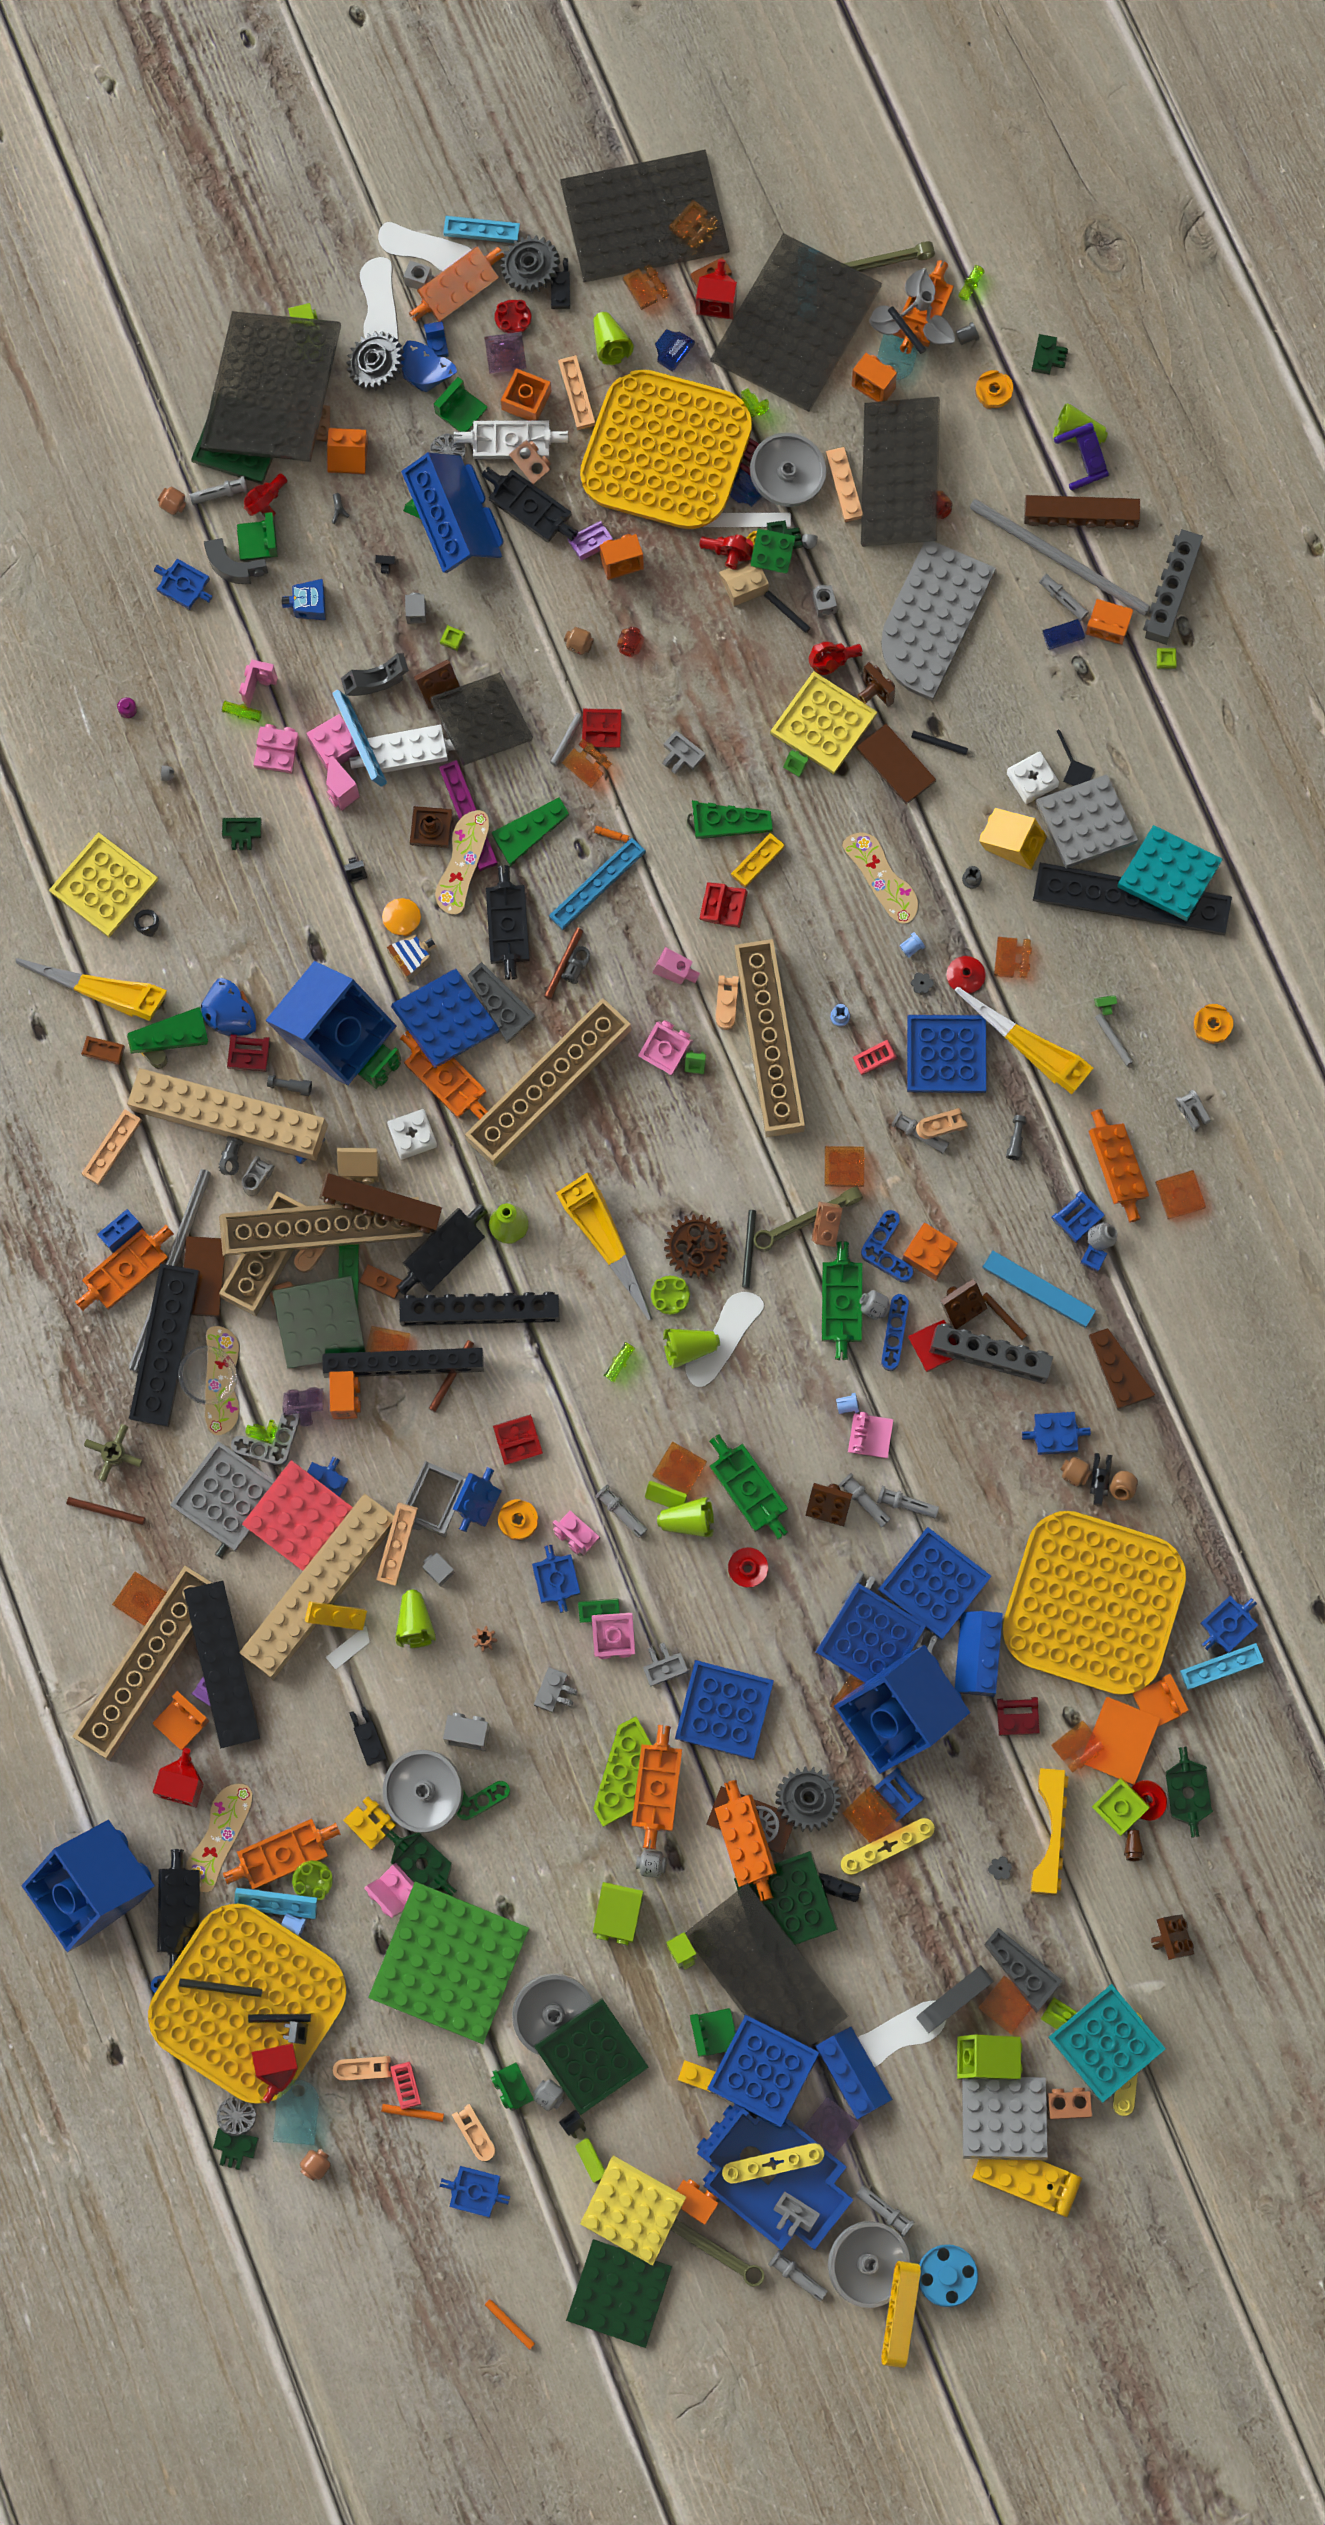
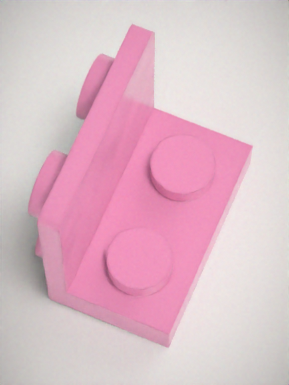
M251 659L250 665L246 666L245 683L241 684L239 691L245 708H250L257 681L266 686L270 684L276 685L278 677L274 664Z
M571 1511L560 1522L556 1520L552 1522L554 1534L561 1541H564V1539L568 1541L569 1548L577 1555L581 1553L584 1556L600 1539L593 1530Z
M395 1863L379 1879L368 1884L365 1890L368 1892V1896L381 1906L383 1913L393 1918L403 1912L414 1882Z

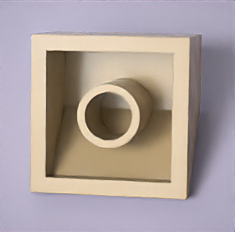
M751 560L738 564L736 569L728 568L719 572L733 606L764 595L769 590V583L763 570L751 567Z
M337 1148L338 1176L353 1181H362L364 1184H374V1181L379 1182L380 1157L377 1148Z

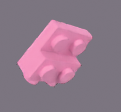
M266 724L265 727L260 726L256 743L257 750L253 764L254 768L292 774L299 741L298 732H295V729L290 727H284V730H280L271 724Z
M664 1020L663 1022H656L638 1056L668 1074L673 1075L693 1040L690 1039L691 1035L683 1030H680V1032L674 1030V1025Z
M632 1613L592 1615L595 1657L608 1659L613 1655H619L621 1658L631 1657V1654H635Z

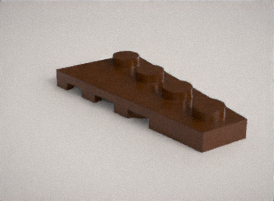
M1108 1328L1089 1334V1339L1117 1410L1155 1397L1154 1392Z

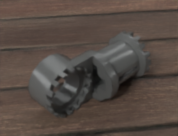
M578 946L573 950L568 961L569 966L565 974L561 976L566 981H571L572 984L578 983L577 978L581 970H584L586 964L590 961V951L586 947ZM579 951H584L587 953V957L581 961L576 958V954Z
M227 1136V1144L225 1150L221 1153L222 1157L218 1168H220L219 1171L223 1175H235L239 1170V1157L237 1155L240 1146L244 1142L235 1137ZM228 1161L232 1163V1170L230 1172L226 1170V1163Z

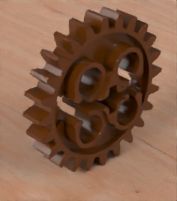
M694 1214L692 1215V1220L684 1216V1223L678 1219V1227L671 1225L673 1232H667V1236L670 1239H665L664 1243L669 1246L664 1247V1251L670 1253L666 1255V1259H672L669 1262L670 1266L676 1264L675 1272L682 1269V1276L688 1272L690 1278H692L693 1274H696L697 1278L700 1279L701 1273L708 1277L709 1270L714 1274L715 1266L721 1268L719 1261L725 1262L726 1260L722 1254H728V1250L724 1248L728 1246V1242L723 1241L727 1238V1235L721 1234L723 1231L722 1227L716 1229L717 1221L713 1224L710 1223V1217L704 1221L703 1215H700L699 1220L696 1219ZM705 1226H707L708 1232L712 1233L709 1235V1241L715 1243L716 1246L713 1249L705 1247V1238L701 1241V1235H704ZM697 1229L701 1235L693 1237L690 1235V1231ZM700 1242V1249L695 1248L693 1250V1244L697 1245ZM685 1244L688 1247L686 1250L687 1255L693 1250L691 1258L699 1256L703 1261L700 1264H695L689 1258L688 1267H686L684 1261L680 1260L684 1257V1253L679 1251L677 1246Z

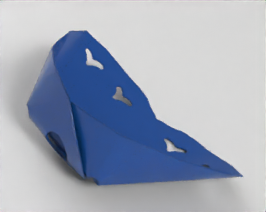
M407 340L402 350L404 353L402 356L405 358V360L401 361L404 365L402 367L403 377L419 390L428 392L457 373L456 366L449 359L437 357L433 349L427 345ZM410 346L417 347L418 349L412 351ZM424 351L426 352V354H429L430 356L424 357Z
M218 978L201 1003L202 1016L206 1024L216 1032L226 1036H231V1034L241 1036L255 1032L256 1018L251 1006L241 999L238 987L227 979ZM242 1007H244V1010L247 1011V1013L241 1012ZM207 1013L211 1016L210 1021L206 1017ZM249 1020H250L251 1028H250L248 1025H246Z

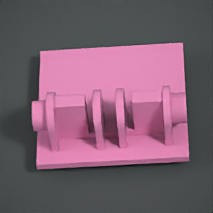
M866 1412L854 1413L848 1452L888 1458L893 1419L869 1416Z

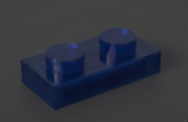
M1079 619L1042 631L1048 650L1085 639Z

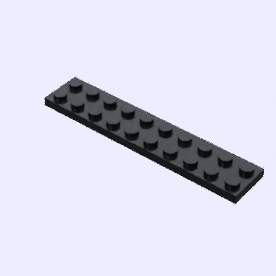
M1041 862L1039 864L1033 901L1224 936L1226 934L1232 900L1231 896L1204 892L1189 919L1185 921L1118 888V883L1122 877L1065 868Z

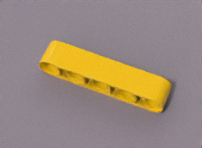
M897 2261L895 2265L881 2362L884 2366L905 2368L907 2364L921 2272L920 2265L917 2263Z

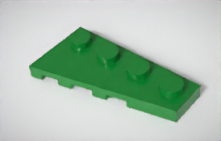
M560 797L491 833L511 867L520 856H523L535 843L543 839L544 835L549 831L551 832L566 819L569 813Z
M692 800L696 839L773 832L771 811L736 808L731 805L721 806L709 802L706 804Z
M200 1006L127 1034L131 1054L208 1044Z

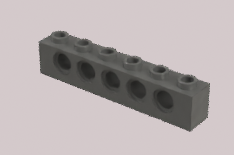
M1181 529L1179 535H1175L1172 546H1175L1174 552H1169L1166 563H1169L1168 569L1164 568L1161 580H1164L1162 586L1158 585L1155 597H1158L1156 603L1152 602L1149 614H1152L1151 619H1146L1143 628L1146 631V639L1167 645L1201 546L1202 535ZM1185 550L1188 554L1183 555L1179 551ZM1179 567L1182 571L1177 572L1173 568ZM1174 584L1177 588L1171 589L1168 585ZM1168 601L1171 605L1166 606L1162 602ZM1163 618L1165 622L1160 623L1156 619Z
M948 1324L936 1326L929 1352L1043 1384H1045L1049 1377L1053 1356H1050L1045 1351L1038 1350L1036 1352L1029 1350V1347L1024 1345H1011L1006 1340L996 1341L987 1335H974L966 1329L956 1330ZM954 1338L958 1345L950 1344L948 1339ZM968 1344H974L977 1350H970ZM987 1349H993L996 1355H989ZM1006 1355H1013L1015 1357V1361L1008 1360ZM1026 1360H1032L1035 1366H1028Z

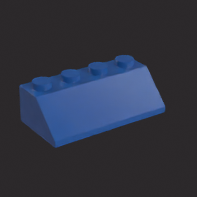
M973 1611L964 1612L961 1615L955 1689L960 1694L995 1697L1003 1613Z
M852 2027L833 2035L815 2046L856 2120L893 2100Z

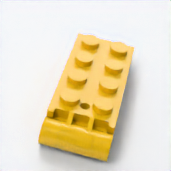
M979 2159L972 2176L974 2180L1067 2218L1082 2181V2177L1041 2160ZM1048 2184L1052 2185V2190L1047 2189Z

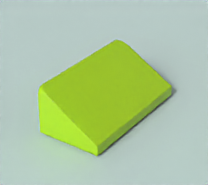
M649 1481L645 1498L671 1508L686 1503L687 1495L659 1483Z
M1053 1997L1041 2020L1058 2029L1077 2012Z
M586 2138L576 2144L575 2148L592 2182L595 2183L601 2180L605 2169L589 2138Z

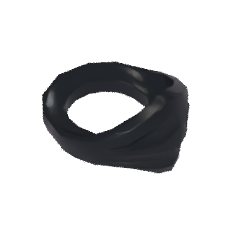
M141 910L134 917V926L139 933L153 937L158 930L159 917L152 910ZM144 915H150L153 917L154 923L144 928L140 926L139 919Z

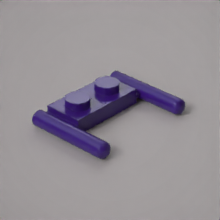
M1092 422L1054 437L1056 444L1076 437L1087 474L1089 475L1070 483L1069 489L1072 491L1109 476Z

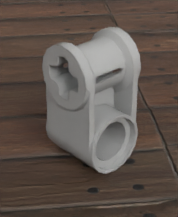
M256 1156L242 1179L244 1192L250 1196L257 1195L271 1176L275 1166L260 1160V1157ZM248 1182H256V1185L253 1188H249L246 1186Z

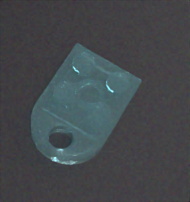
M883 334L877 358L885 365L896 366L899 369L896 380L903 379L912 372L918 350L913 346L911 353L906 354L908 349L906 347L903 353L900 350L903 338Z
M292 2080L284 2091L278 2093L273 2142L315 2145L319 2098L315 2088L310 2083L304 2080ZM296 2085L304 2086L305 2092L302 2096H295L293 2094V2088Z

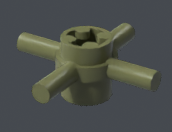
M121 1424L115 1440L104 1445L86 1439L84 1446L100 1452L102 1459L105 1461L98 1480L106 1482L112 1465H119L123 1461L137 1467L141 1466L143 1460L126 1454L122 1446L128 1426ZM113 1448L119 1452L118 1456L112 1455L111 1458L108 1457L111 1452L110 1450Z

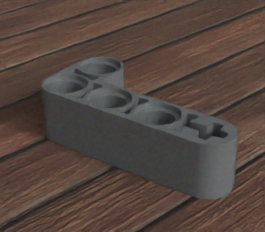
M980 1965L922 2011L916 2018L929 2034L994 1981L982 1965Z

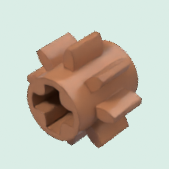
M487 1626L481 1631L477 1628V1636H472V1639L477 1640L474 1647L480 1646L482 1652L488 1647L490 1650H493L492 1642H497V1639L492 1638L495 1631L489 1632ZM484 1635H487L488 1639L490 1640H486L485 1643H482L480 1638H483Z

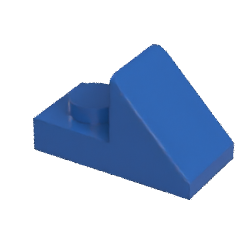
M443 322L424 324L428 347L433 349L437 357H449Z

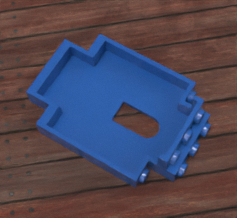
M729 2105L722 2114L725 2116L722 2122L719 2123L717 2121L709 2130L712 2133L707 2140L703 2138L696 2147L699 2149L697 2154L716 2169L714 2173L710 2170L704 2177L703 2181L706 2183L703 2186L781 2251L792 2238L788 2235V2231L794 2223L787 2219L784 2227L779 2230L776 2227L783 2216L773 2209L783 2193L787 2192L820 2213L810 2232L798 2226L794 2233L815 2250L853 2201L849 2195L834 2184L847 2167L824 2149L825 2156L820 2163L778 2173L769 2185L760 2178L739 2183H728L722 2176V2170L727 2163L741 2160L740 2154L746 2147H755L763 2154L810 2143H817L788 2118L783 2127L780 2128L759 2116L754 2119L745 2109L737 2105L733 2107ZM771 2157V2161L776 2165L784 2162V2160L776 2161L774 2157Z

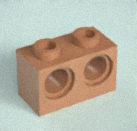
M525 440L509 456L532 484H535L551 470L549 468L551 463L545 456L540 457L537 453L539 448L533 441L528 442ZM528 448L531 455L528 459H523L520 456L521 449ZM535 463H540L543 466L540 474H535L532 470V466Z
M818 1203L812 1241L815 1244L836 1246L843 1209L838 1204Z
M1073 2088V2092H1064V2089H1052V2093L1047 2094L1049 2120L1092 2117L1090 2091H1085V2088ZM1076 2097H1082L1085 2100L1084 2108L1079 2109L1075 2106L1074 2100ZM1056 2098H1061L1064 2101L1065 2105L1062 2110L1054 2107L1053 2102Z

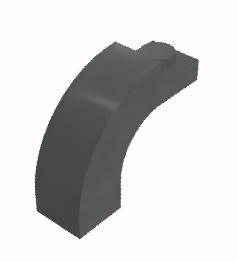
M223 538L204 541L205 551L212 569L224 580L235 584H251V576L261 577L268 573L265 559L245 563L236 562L227 556Z
M397 653L386 663L376 668L350 670L341 678L345 695H368L383 691L403 681V675L409 671L404 653Z

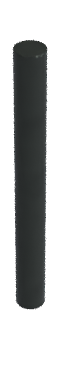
M756 1210L748 1211L742 1288H750Z
M182 1978L179 1981V1987L256 1997L262 1996V1989Z

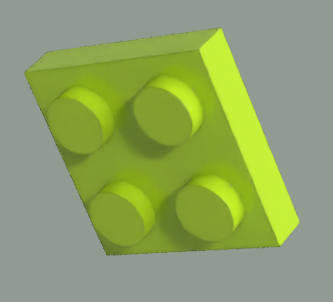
M1122 1777L1092 1806L1120 1836L1150 1808Z

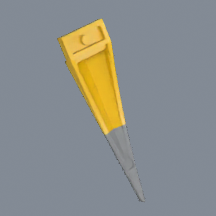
M19 958L16 959L17 964L131 1017L135 1015L151 1021L167 995V990L150 983L90 976L48 967Z
M585 1173L556 1192L565 1211L599 1251L647 1319L652 1320L651 1313L603 1194L598 1189L591 1173Z

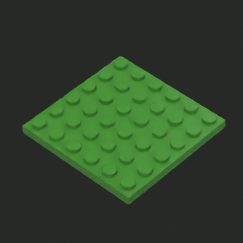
M414 1882L368 1998L484 2044L529 1927Z

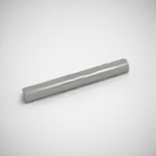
M576 713L550 761L552 765H558L583 718L581 714Z
M1102 1013L1098 1014L1095 1017L1125 1065L1132 1064V1059Z

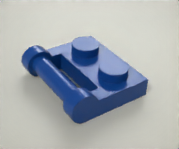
M1079 1191L1067 1206L1058 1214L1055 1213L1051 1218L1076 1243L1105 1215L1082 1191ZM1080 1203H1083L1085 1207L1066 1223L1063 1219Z
M898 1767L870 1790L871 1794L896 1822L901 1820L925 1799L921 1794L918 1795L900 1774L901 1771ZM895 1779L912 1799L909 1804L890 1783L892 1780Z

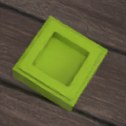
M447 625L440 644L458 651L465 637V632Z
M1157 648V669H1176V648Z

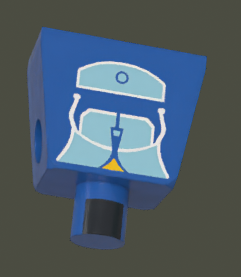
M323 579L293 585V596L282 597V608L293 607L296 618L326 620Z

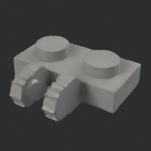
M676 730L664 743V747L670 751V754L664 759L662 764L667 767L676 756L680 760L672 768L674 774L679 772L684 764L694 770L705 757V753Z
M665 1643L660 1644V1649L665 1659L658 1661L655 1650L652 1647L648 1649L653 1663L644 1666L643 1669L650 1687L688 1673L681 1652L669 1656Z
M548 1667L534 1706L552 1713L557 1702L572 1707L573 1702L559 1697L560 1693L565 1691L571 1695H577L578 1691L564 1685L568 1676L566 1673Z
M787 2192L783 2193L773 2209L783 2216L776 2228L781 2230L786 2224L787 2219L794 2223L788 2231L790 2237L793 2236L798 2226L810 2232L820 2216V2213Z

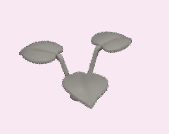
M923 268L916 271L905 283L907 295L916 298V300L900 316L903 318L914 307L920 311L927 310L926 320L928 323L923 327L927 340L937 345L954 343L955 336L947 320L939 315H935L930 319V312L932 310L930 305L934 300L935 286L928 275L927 269ZM883 305L873 311L869 322L879 333L893 335L900 330V327L888 313L890 307Z

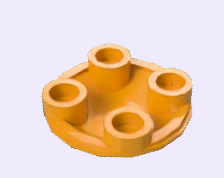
M394 899L384 908L382 915L383 924L393 934L409 936L420 923V909L410 899Z

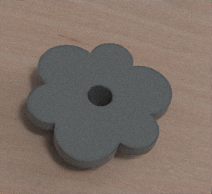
M918 972L914 975L911 985L914 986L913 990L915 993H928L929 988L933 987L934 982L932 979H929V974L923 975Z
M1002 1856L991 1861L992 1865L989 1866L988 1872L994 1875L996 1880L1001 1878L1008 1879L1010 1877L1012 1865L1008 1863L1006 1857Z

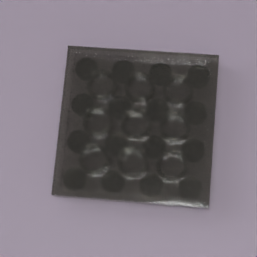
M500 672L431 697L430 701L463 766L532 741L533 739Z

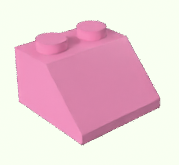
M331 756L329 758L326 781L327 794L330 803L335 808L338 806L342 811L360 796L355 781L338 761Z

